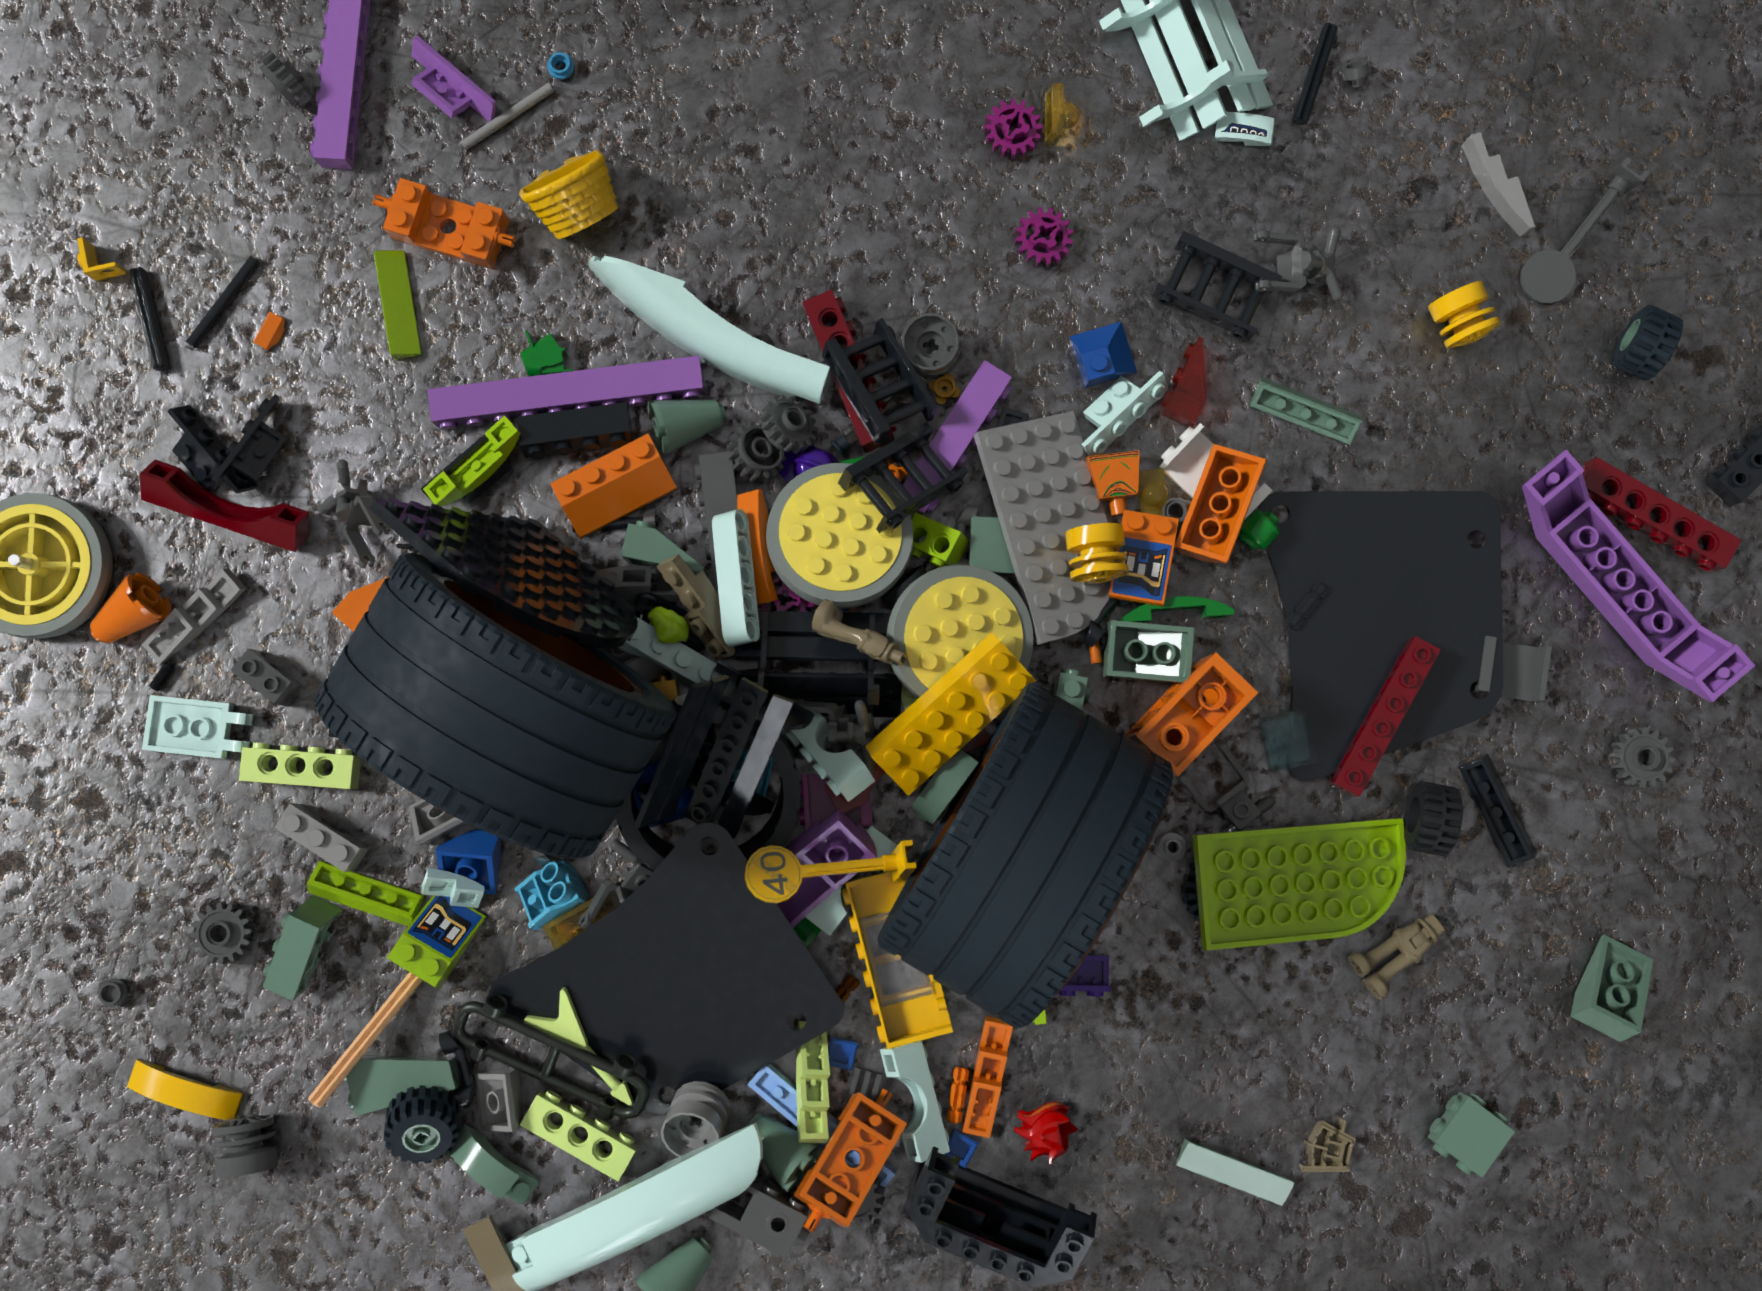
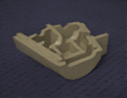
M1339 1117L1337 1129L1325 1121H1319L1315 1124L1308 1140L1304 1139V1143L1307 1144L1308 1163L1299 1164L1301 1172L1349 1171L1350 1157L1356 1138L1344 1132L1347 1120Z

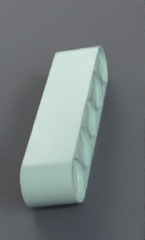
M736 509L715 515L712 519L722 634L725 643L729 647L756 642L760 636L749 521L742 509Z

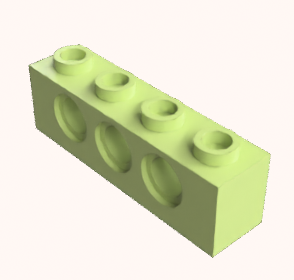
M254 742L252 748L242 747L239 781L342 789H358L361 758L359 756H352V750L336 749L335 754H326L325 748L308 747V752L297 751L298 746L280 745V750L270 749V744ZM275 756L278 765L272 771L269 767V761ZM302 758L306 766L304 771L299 773L296 764ZM330 760L333 764V771L327 775L324 772V765Z
M551 1090L546 1092L540 1091L533 1100L520 1126L619 1182L639 1145L634 1143L635 1139L624 1132L616 1133L610 1129L611 1125L600 1118L594 1120L585 1115L586 1110L576 1104L569 1106L562 1102V1097ZM557 1112L561 1114L563 1124H553L551 1113ZM578 1126L584 1127L588 1132V1138L579 1139L575 1134V1128ZM603 1140L610 1142L613 1148L612 1152H602L599 1142Z

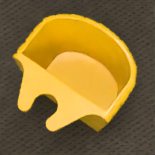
M594 150L588 154L565 160L564 165L553 171L546 170L542 172L533 182L523 187L519 192L521 199L528 203L530 209L535 212L538 218H541L543 224L547 225L549 231L553 232L556 239L565 238L610 215L618 208V204L615 201L616 196L613 192L614 188L610 182L611 177L608 174L609 169L605 164L606 158L600 150Z

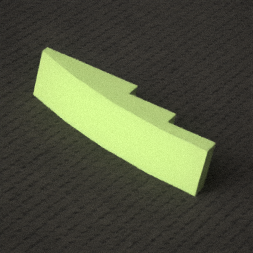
M799 1021L797 1030L803 1029L806 1021ZM827 1031L796 1048L798 1143H827L829 1140L827 1110L830 1105L827 1080L830 1076Z

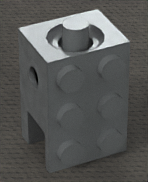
M759 1176L756 1177L753 1183L746 1189L752 1196L745 1208L730 1200L713 1208L709 1216L710 1219L784 1259L787 1258L796 1239L799 1238L805 1241L810 1233L808 1229L803 1227L809 1213L807 1204L793 1196L796 1191H792L791 1194L787 1193L772 1178L764 1180Z

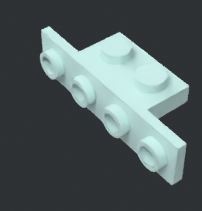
M1161 371L1157 372L1142 388H1138L1121 376L1083 412L1085 418L1098 427L1081 444L1087 456L1104 453L1117 437L1123 435L1134 421L1142 417L1151 405L1164 396L1169 387Z

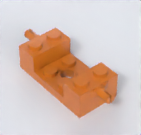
M403 178L399 179L391 199L378 194L374 195L373 205L387 209V216L383 225L384 231L391 239L492 270L501 244L513 248L516 242L515 236L505 234L510 220L501 208L478 201L474 207L432 194L425 185ZM447 222L456 223L454 232L450 234L443 233V226Z
M882 1089L876 1102L860 1092L852 1094L838 1118L840 1123L815 1166L807 1171L793 1195L806 1203L812 1211L803 1225L810 1232L814 1233L821 1218L830 1219L841 1227H849L907 1125L906 1122L885 1109L890 1098L893 1096L886 1089ZM850 1150L856 1151L860 1156V1162L855 1168L849 1167L845 1161L846 1154Z

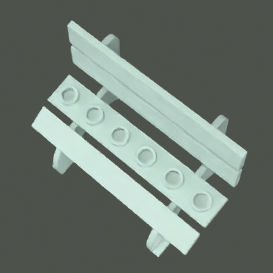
M1121 0L1126 13H1123L1121 8H1117L1099 21L1103 31L1108 32L1119 31L1132 26L1164 105L1158 104L1139 117L1143 127L1170 117L1179 141H1183L1200 132L1190 109V106L1193 105L1202 128L1207 129L1227 116L1217 91L1218 88L1227 85L1238 112L1266 109L1274 106L1263 81L1269 76L1267 69H1258L1229 0H1191L1218 63V66L1210 71L1179 0H1149V4H1146L1145 0ZM1154 14L1189 94L1185 96L1153 21L1152 16Z

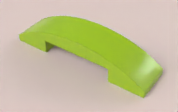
M505 415L484 433L489 440L452 474L448 475L442 471L423 488L434 504L442 507L464 497L485 482L503 464L521 434Z

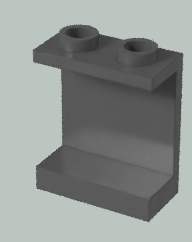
M1485 636L1479 681L1472 683L1470 692L1486 695L1490 692L1497 637ZM1503 642V688L1501 697L1534 703L1545 701V697L1548 696L1550 691L1548 673L1554 662V656L1551 654L1552 646L1533 647Z

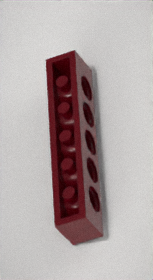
M831 289L802 302L822 352L825 343L836 338L838 343H846V347L855 344L852 337L856 336V332L851 320L845 321L842 313L847 311L841 296L835 298ZM828 320H837V323L834 326H825V323ZM862 352L849 358L852 366L860 370L865 368L862 360L867 358L865 353ZM832 374L864 453L866 454L894 441L892 432L897 431L895 424L890 426V432L886 441L875 445ZM872 376L863 380L867 391L875 392L872 384L877 383L875 377ZM885 400L876 403V406L881 414H884L882 408L887 405Z
M1598 457L1585 462L1582 468L1585 470L1583 476L1589 497L1597 506L1601 507L1603 513L1612 517L1617 516L1624 520L1627 527L1643 531L1649 535V539L1653 542L1671 547L1676 555L1690 558L1697 562V566L1704 571L1714 572L1727 568L1741 539ZM1603 484L1609 488V495L1604 493L1602 489ZM1627 498L1632 500L1633 509L1627 505ZM1651 511L1656 514L1657 522L1651 519ZM1675 525L1681 530L1680 536L1675 532ZM1699 539L1705 544L1704 550L1699 546Z
M1417 636L1408 639L1329 782L1330 785L1352 797L1361 796L1441 649Z

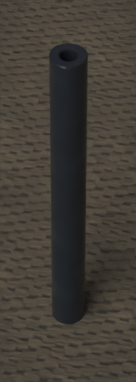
M251 255L185 342L194 348L198 345L260 263Z

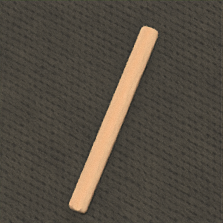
M410 972L406 975L308 1097L309 1102L319 1108L325 1104L421 984L422 979Z

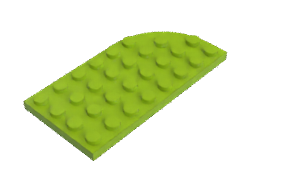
M1403 818L1192 835L1202 950L1338 938L1366 929L1388 910L1400 889L1406 864Z

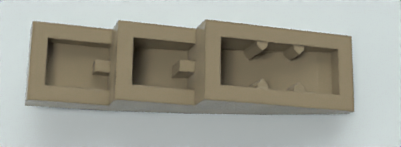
M492 1215L466 1226L463 1232L493 1291H525L512 1277L518 1270L505 1245L508 1242L506 1238L502 1239Z

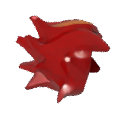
M1053 1101L1030 1112L1023 1110L1017 1112L1018 1119L1023 1121L1021 1123L1023 1127H1014V1132L1028 1140L1023 1150H1032L1030 1161H1033L1038 1156L1049 1155V1164L1051 1165L1057 1157L1067 1152L1069 1148L1067 1135L1078 1131V1128L1069 1122L1070 1118L1066 1116V1112L1070 1107L1061 1102Z

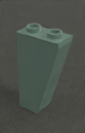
M363 1055L344 1079L345 1082H348L350 1090L348 1094L349 1106L355 1111L356 1116L389 1107V1102L392 1098L396 1099V1095L401 1091L406 1093L407 1088L410 1087L417 1089L421 1085H426V1088L435 1086L441 1092L442 1090H454L462 1085L455 1057Z

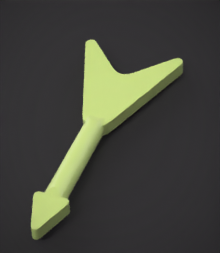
M563 987L560 991L558 1018L527 1015L524 1019L525 1023L597 1055L588 1045L587 1037L566 987ZM593 1067L612 1089L610 1094L631 1106L634 1100L627 1082H620L617 1077Z

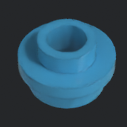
M557 52L549 58L547 68L553 78L564 80L573 74L574 62L568 54ZM559 65H566L563 70H557Z

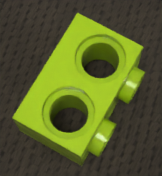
M915 512L912 518L913 548L911 556L917 559H921L922 556L929 558V562L938 568L958 565L970 542L968 538L956 529ZM926 535L925 540L919 543V539ZM949 544V548L941 553L942 548Z

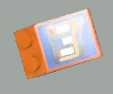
M1130 510L1123 511L1121 524L1124 529L1125 545L1118 548L1116 552L1127 554V560L1122 563L1128 564L1129 574L1111 580L1108 597L1164 606L1179 518Z

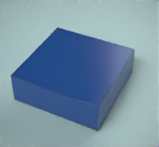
M831 1035L828 1048L829 1065L852 1071L859 1042Z
M954 1128L949 1136L948 1145L950 1152L943 1155L954 1158L955 1155L960 1157L959 1165L966 1168L979 1145V1141Z

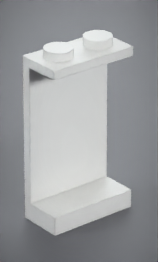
M1201 423L1195 429L1191 426L1187 428L1179 437L1182 440L1181 444L1176 449L1171 445L1161 456L1164 461L1159 466L1191 498L1194 496L1213 443L1200 432L1204 428ZM1265 483L1260 487L1257 485L1245 519L1273 491Z

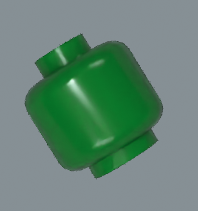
M1254 510L1244 520L1240 530L1241 533L1238 536L1250 549L1255 550L1257 548L1263 550L1279 536L1280 530L1276 525L1279 519L1269 510L1265 513L1261 510Z

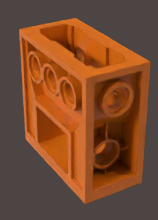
M1215 652L1195 661L1191 667V675L1183 683H1174L1129 729L1125 736L1147 748L1149 753H1156L1169 761L1172 765L1173 777H1177L1258 692Z

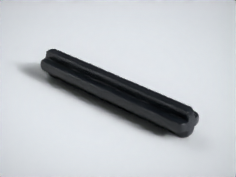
M1325 23L1322 27L1294 116L1296 123L1306 124L1309 121L1338 30L1335 24Z
M142 267L132 268L129 270V275L151 365L156 371L166 370L169 368V363L147 274Z

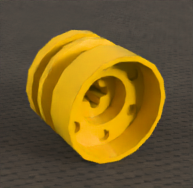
M1476 281L1460 287L1427 306L1435 324L1449 322V325L1439 332L1441 337L1454 334L1444 341L1447 349L1471 344L1487 336L1493 329L1501 325L1499 317L1485 320L1496 312L1494 307L1484 309L1479 307L1489 299L1482 281Z
M1096 523L1075 527L1065 532L1068 553L1080 554V556L1068 561L1069 567L1075 569L1070 572L1071 581L1102 583L1129 574L1128 564L1122 563L1127 560V554L1114 551L1125 545L1122 524Z

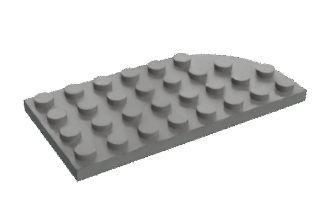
M1074 411L978 431L973 436L1020 592L1031 618L1036 645L1076 634L1089 626L1091 620L1095 621L1098 618L1101 610L1110 598L1108 596L1111 581L1085 583L1073 582L1070 578V572L1075 569L1069 567L1068 561L1080 556V554L1068 553L1065 532L1079 526L1108 523L1102 502L1097 498L1094 483H1092L1091 474L1087 468V454L1081 445L1083 440Z

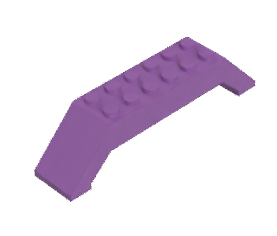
M1567 449L1564 450L1522 485L1536 539L1646 665L1709 702L1715 701L1755 666L1754 663L1737 644H1731L1698 623L1590 499L1583 476L1585 470Z

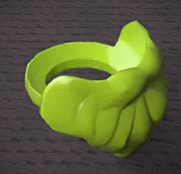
M656 607L648 613L649 625L655 627L659 642L676 644L679 641H687L689 626L682 616L673 610H667L663 607Z

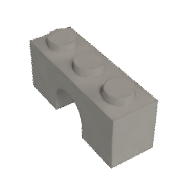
M289 804L274 828L341 871H355L370 847L348 833L339 832L322 822L323 817L304 805Z

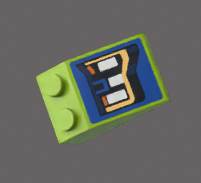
M433 895L402 933L387 959L440 990L487 917L471 907L450 906V897Z

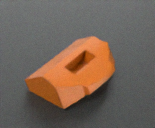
M269 312L253 343L264 350H269L276 345L284 333L285 318Z

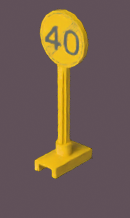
M912 840L901 841L891 854L882 855L881 858L801 865L797 857L784 847L770 845L758 849L751 855L745 866L744 878L748 889L756 898L767 903H780L788 900L797 892L802 878L883 870V872H892L893 883L905 882L917 866L916 862L908 863V858L906 857V853L913 846Z

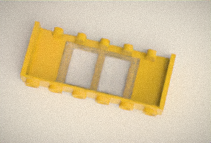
M891 871L847 881L845 883L846 888L842 889L845 905L851 904L853 915L849 916L852 933L858 932L860 943L856 944L859 960L865 959L867 967L866 971H862L866 988L872 987L874 998L869 999L873 1015L879 1014L881 1025L877 1026L880 1043L886 1042L887 1049L953 1032L941 984L933 979V975H925L902 961L900 955L894 956L878 945L877 938L881 928L906 881L893 883Z

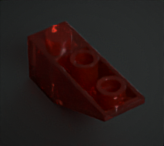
M1200 336L1194 344L1189 343L1183 355V358L1187 359L1183 368L1178 367L1172 379V382L1176 383L1172 392H1166L1161 406L1165 407L1162 416L1186 427L1194 426L1207 400L1203 338Z

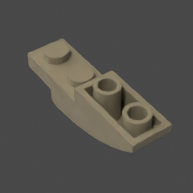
M679 554L663 560L657 568L662 573L664 580L677 593L680 601L690 610L683 618L689 624L691 631L698 636L705 645L707 652L715 660L732 656L735 653V647H729L723 639L719 596L703 570L693 573Z

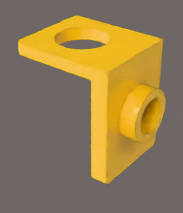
M83 237L77 238L80 252L77 254L78 263L83 272L90 278L99 281L127 274L126 269L116 262L98 265L94 245ZM104 270H114L111 272H101Z

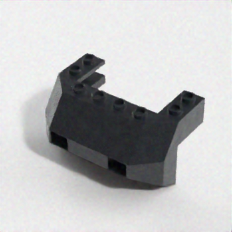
M934 1146L927 1161L918 1163L911 1180L905 1206L925 1243L1033 1288L1073 1279L1094 1240L1097 1213L1091 1212L1090 1215L1076 1210L1075 1204L1069 1203L1068 1207L1064 1208L970 1168H964L959 1165L960 1157L955 1155L954 1158H950L938 1153L939 1148Z

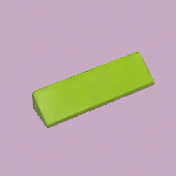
M399 250L374 251L390 355L395 360L422 355L406 253Z
M322 861L318 862L307 882V889L310 894L405 926H409L418 915L424 898L423 895L355 872H343L334 865Z

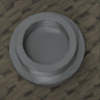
M109 979L100 986L98 997L105 1006L116 1007L126 1001L128 987L120 979Z

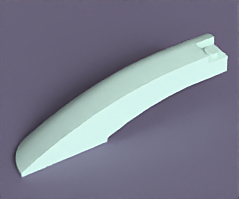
M597 256L590 258L589 268L621 302L650 327L692 356H700L702 362L733 378L779 396L784 395L787 399L792 396L796 401L798 396L820 404L821 399L825 400L832 381L830 366L778 349L747 334L705 306L689 292L687 284L683 280L614 257L604 256L601 261H599L600 258Z
M755 1122L666 1162L662 1166L587 1204L517 1235L505 1244L518 1270L512 1275L513 1279L525 1291L540 1290L637 1247L740 1195L756 1179L759 1163L763 1158L762 1138L757 1123Z

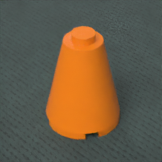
M137 572L135 575L130 573L123 579L90 623L91 634L99 642L112 643L164 620L172 612L171 603L168 597L163 600L159 594L162 588L153 579L143 573Z

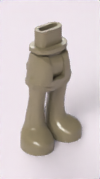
M828 599L823 600L819 604L812 621V629L819 635L857 645V649L860 652L878 661L888 664L895 662L901 666L905 665L908 656L898 650V644L891 643L890 640L876 631L870 629L862 630L843 624L842 609L835 607V604Z
M1430 914L1423 920L1421 918L1416 919L1414 923L1402 929L1397 928L1393 931L1390 938L1365 954L1354 952L1347 958L1355 973L1360 977H1365L1362 982L1376 998L1383 1000L1389 994L1387 983L1390 979L1412 963L1421 961L1422 956L1433 944L1438 942L1437 937L1443 934L1445 929L1437 918ZM1397 949L1400 951V954L1393 960L1369 974L1373 967Z

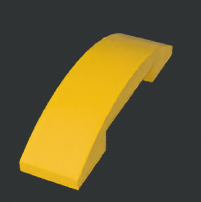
M136 1059L127 1085L131 1090L152 1100L188 1112L223 1120L236 1117L244 1095L243 1092L218 1084L215 1086L165 1071L163 1066Z

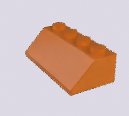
M649 434L550 483L562 509L580 539L678 490Z
M1213 444L1175 543V548L1180 554L1204 562L1228 564L1267 462L1266 459Z

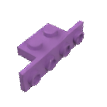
M419 36L413 38L411 56L426 69L413 77L412 86L451 119L471 106L487 121L493 120L497 103L492 96L485 93L471 78L465 76L449 60L434 50L429 43H426Z

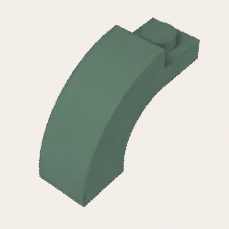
M961 749L937 770L910 807L915 811L916 816L923 821L933 824L979 762Z
M464 1123L460 1127L456 1146L452 1147L450 1152L452 1158L471 1178L501 1199L506 1196L522 1205L538 1185L539 1180L537 1176L503 1157L492 1147L484 1134Z

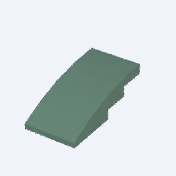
M971 516L969 565L989 570L997 575L1016 576L999 519L997 517Z

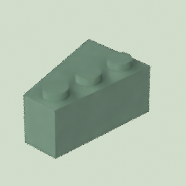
M314 895L294 911H289L281 923L283 928L282 934L273 945L272 951L275 952L273 959L270 960L264 970L266 978L263 987L292 1001L306 990L321 959L318 954L323 940L329 941L332 935L328 931L330 924L336 917L341 916L344 909Z

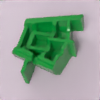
M525 331L530 346L520 352L529 377L573 371V369H566L565 355H568L564 347H559L550 332L533 343L530 333Z

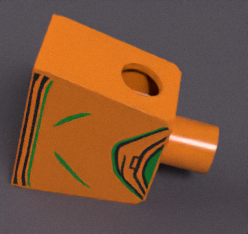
M1139 450L1087 456L1086 458L1087 468L1091 474L1092 483L1095 485L1097 498L1102 503L1110 502L1111 516H1122L1123 511L1127 510L1126 500L1134 499L1138 495Z

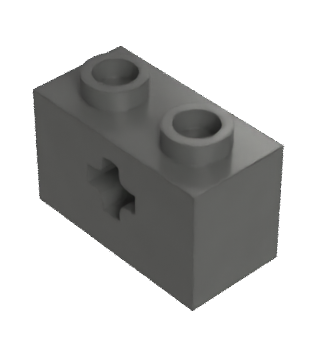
M249 648L231 669L234 674L273 704L285 706L302 685V683L263 653Z

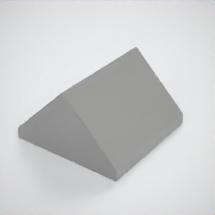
M423 799L408 806L415 842L418 845L430 844L468 824Z
M514 1068L474 1074L481 1131L514 1132L521 1128L520 1123L524 1118L519 1071Z

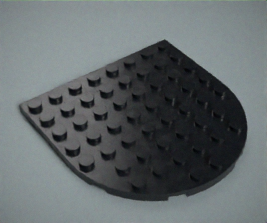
M374 498L369 507L375 515L453 582L473 596L478 593L485 598L491 599L495 602L494 609L527 626L555 637H559L561 633H564L568 636L576 637L575 641L578 644L602 648L623 646L626 640L630 641L638 627L636 613L614 588L615 584L611 580L599 576L594 566L582 562L578 558L577 552L561 545V540L557 536L542 529L543 525L532 518L521 520L512 515L507 518L496 513H491L490 515L483 514L476 510L466 512L456 507L445 509L436 504L424 506L415 501L403 503L394 498H388V500Z

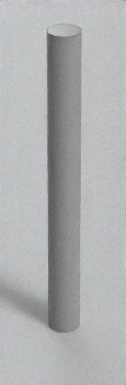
M546 83L467 136L460 143L466 151L552 94L554 92L553 88L549 83Z

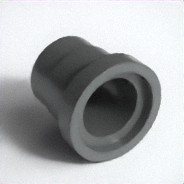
M1179 497L1170 498L1163 505L1162 515L1179 518L1178 525L1184 522L1191 501ZM1179 505L1183 508L1182 516L1178 512Z

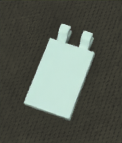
M150 695L142 750L226 759L227 751L242 752V747H250V742L229 740L231 723L253 726L254 715L233 712L234 704Z

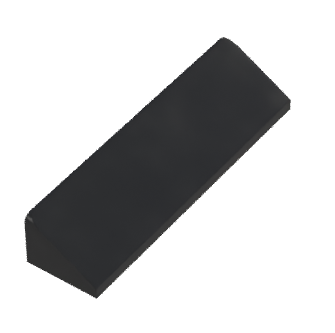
M1487 753L1459 766L1508 868L1535 858L1537 851L1489 754Z

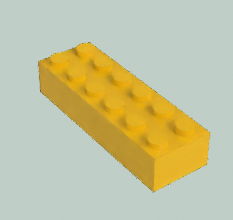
M991 632L865 747L875 762L909 796L1016 700L1027 684L1033 683L1036 680Z

